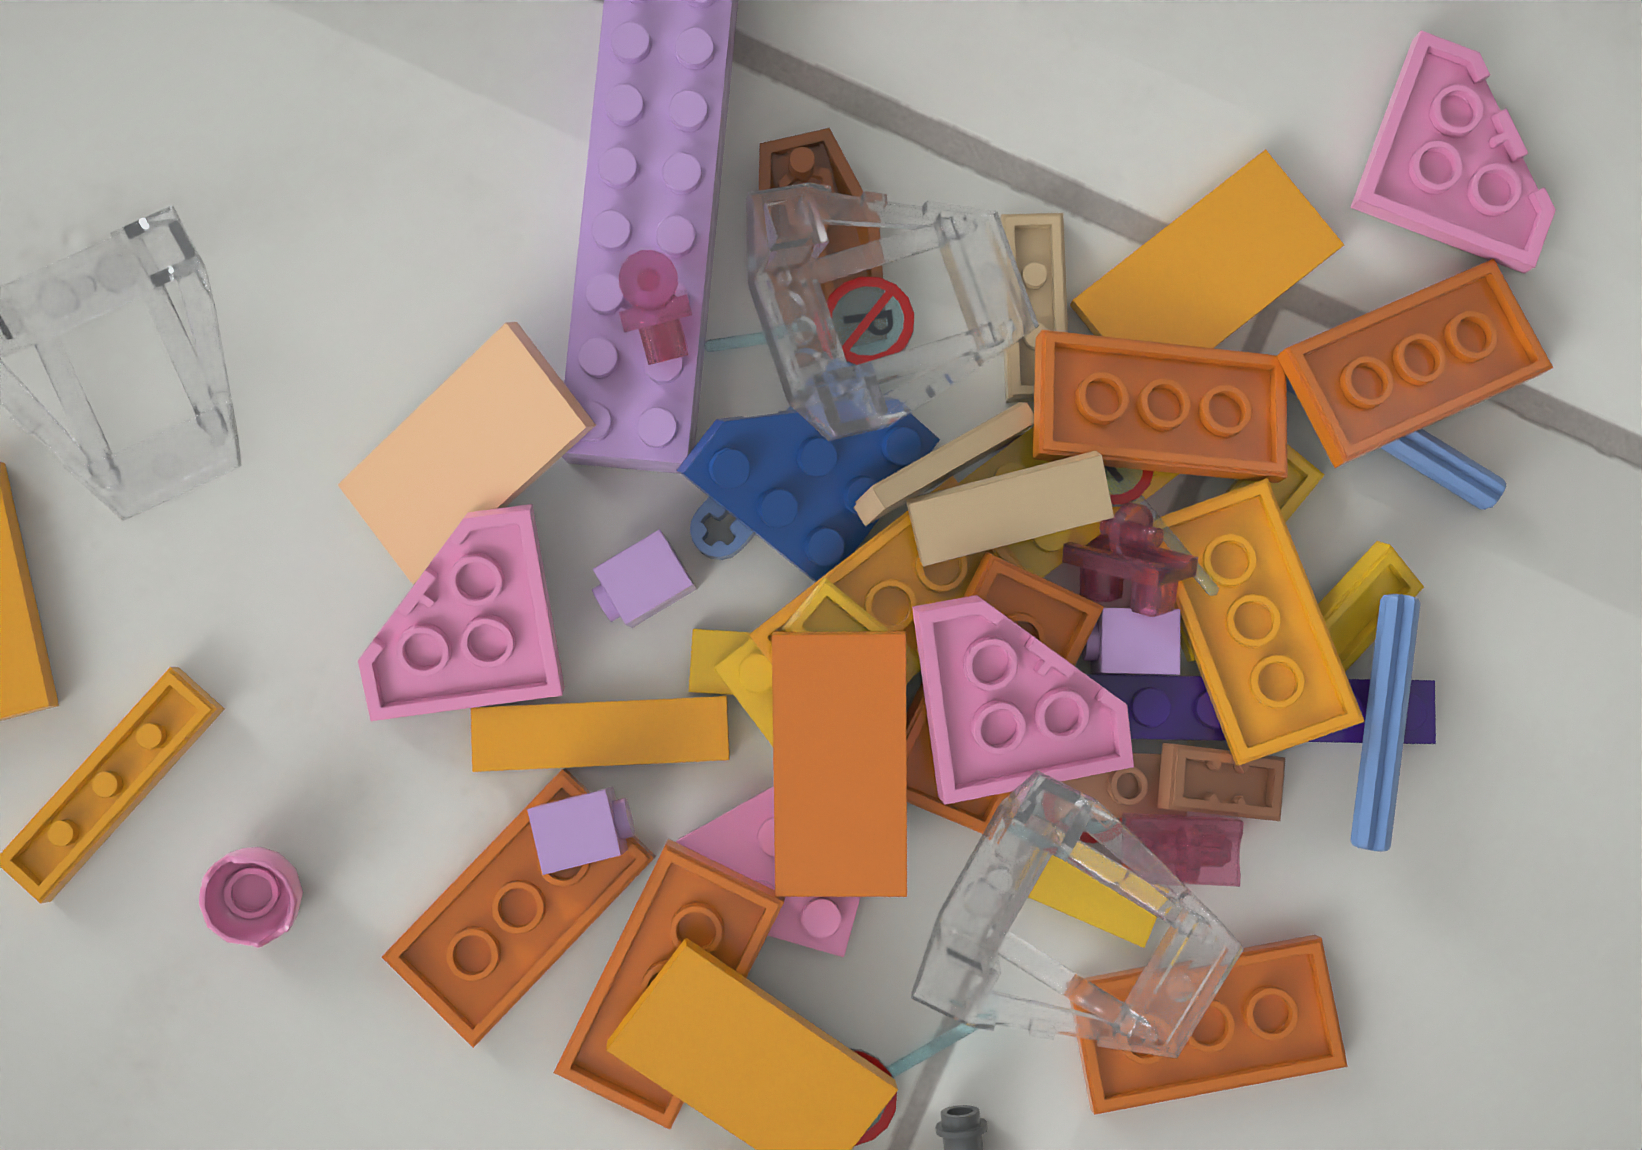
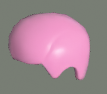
M247 847L226 854L207 870L201 881L199 906L207 927L228 943L260 948L290 930L298 916L303 889L296 868L279 852L264 847Z

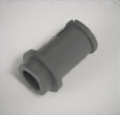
M959 1105L945 1108L940 1112L941 1121L936 1124L935 1129L936 1134L943 1138L944 1150H983L982 1134L987 1132L988 1127L987 1121L980 1118L979 1108L970 1105Z

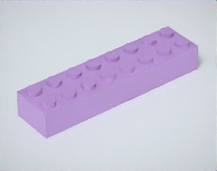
M604 0L564 384L596 426L562 456L568 464L680 474L676 470L695 447L738 0Z

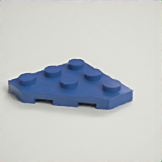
M885 398L833 407L819 406L778 411L775 414L716 419L676 471L812 581L816 582L855 552L879 520L877 519L865 526L854 509L855 502L874 484L929 454L940 439L899 402Z

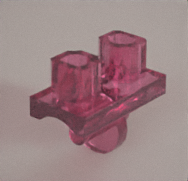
M640 250L630 255L622 264L618 275L619 288L624 298L630 302L623 304L619 310L624 332L639 329L648 365L689 355L681 318L691 316L692 309L687 289L676 291L678 275L673 262L665 254L655 250Z
M1128 502L1119 508L1114 518L1102 520L1099 526L1102 534L1093 539L1089 544L1082 545L1074 542L1063 544L1062 562L1080 567V595L1096 602H1111L1122 598L1124 579L1131 580L1130 609H1132V612L1149 617H1156L1173 611L1178 581L1194 577L1197 573V556L1159 547L1162 544L1164 532L1161 528L1153 526V516L1150 509L1145 505Z
M1122 813L1119 877L1122 881L1240 887V844L1244 822L1239 818Z

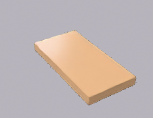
M506 322L358 464L338 486L410 582L415 584L468 512L507 507L591 431L596 424L518 322Z

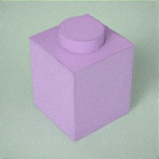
M660 529L593 568L601 584L593 588L592 592L602 610L611 622L621 617L625 625L632 628L697 590Z
M1103 608L1081 653L1084 661H1091V674L1179 675L1180 609Z
M613 787L527 809L542 875L620 856L628 850L626 838L635 836L634 823L626 798L616 800Z

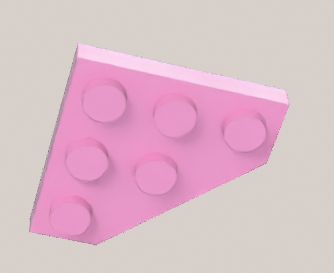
M1421 30L1412 40L1350 208L1484 259H1494L1497 264L1525 274L1535 268L1556 209L1545 187L1539 190L1523 159L1528 154V151L1507 108L1500 111L1485 80L1490 76V73L1480 52Z
M533 504L468 512L358 660L370 721L563 695L565 686Z
M975 595L912 607L938 797L944 805L1134 767L1127 704L986 601Z
M774 785L709 823L679 838L676 842L775 890ZM785 897L784 904L768 936L844 957L861 897Z

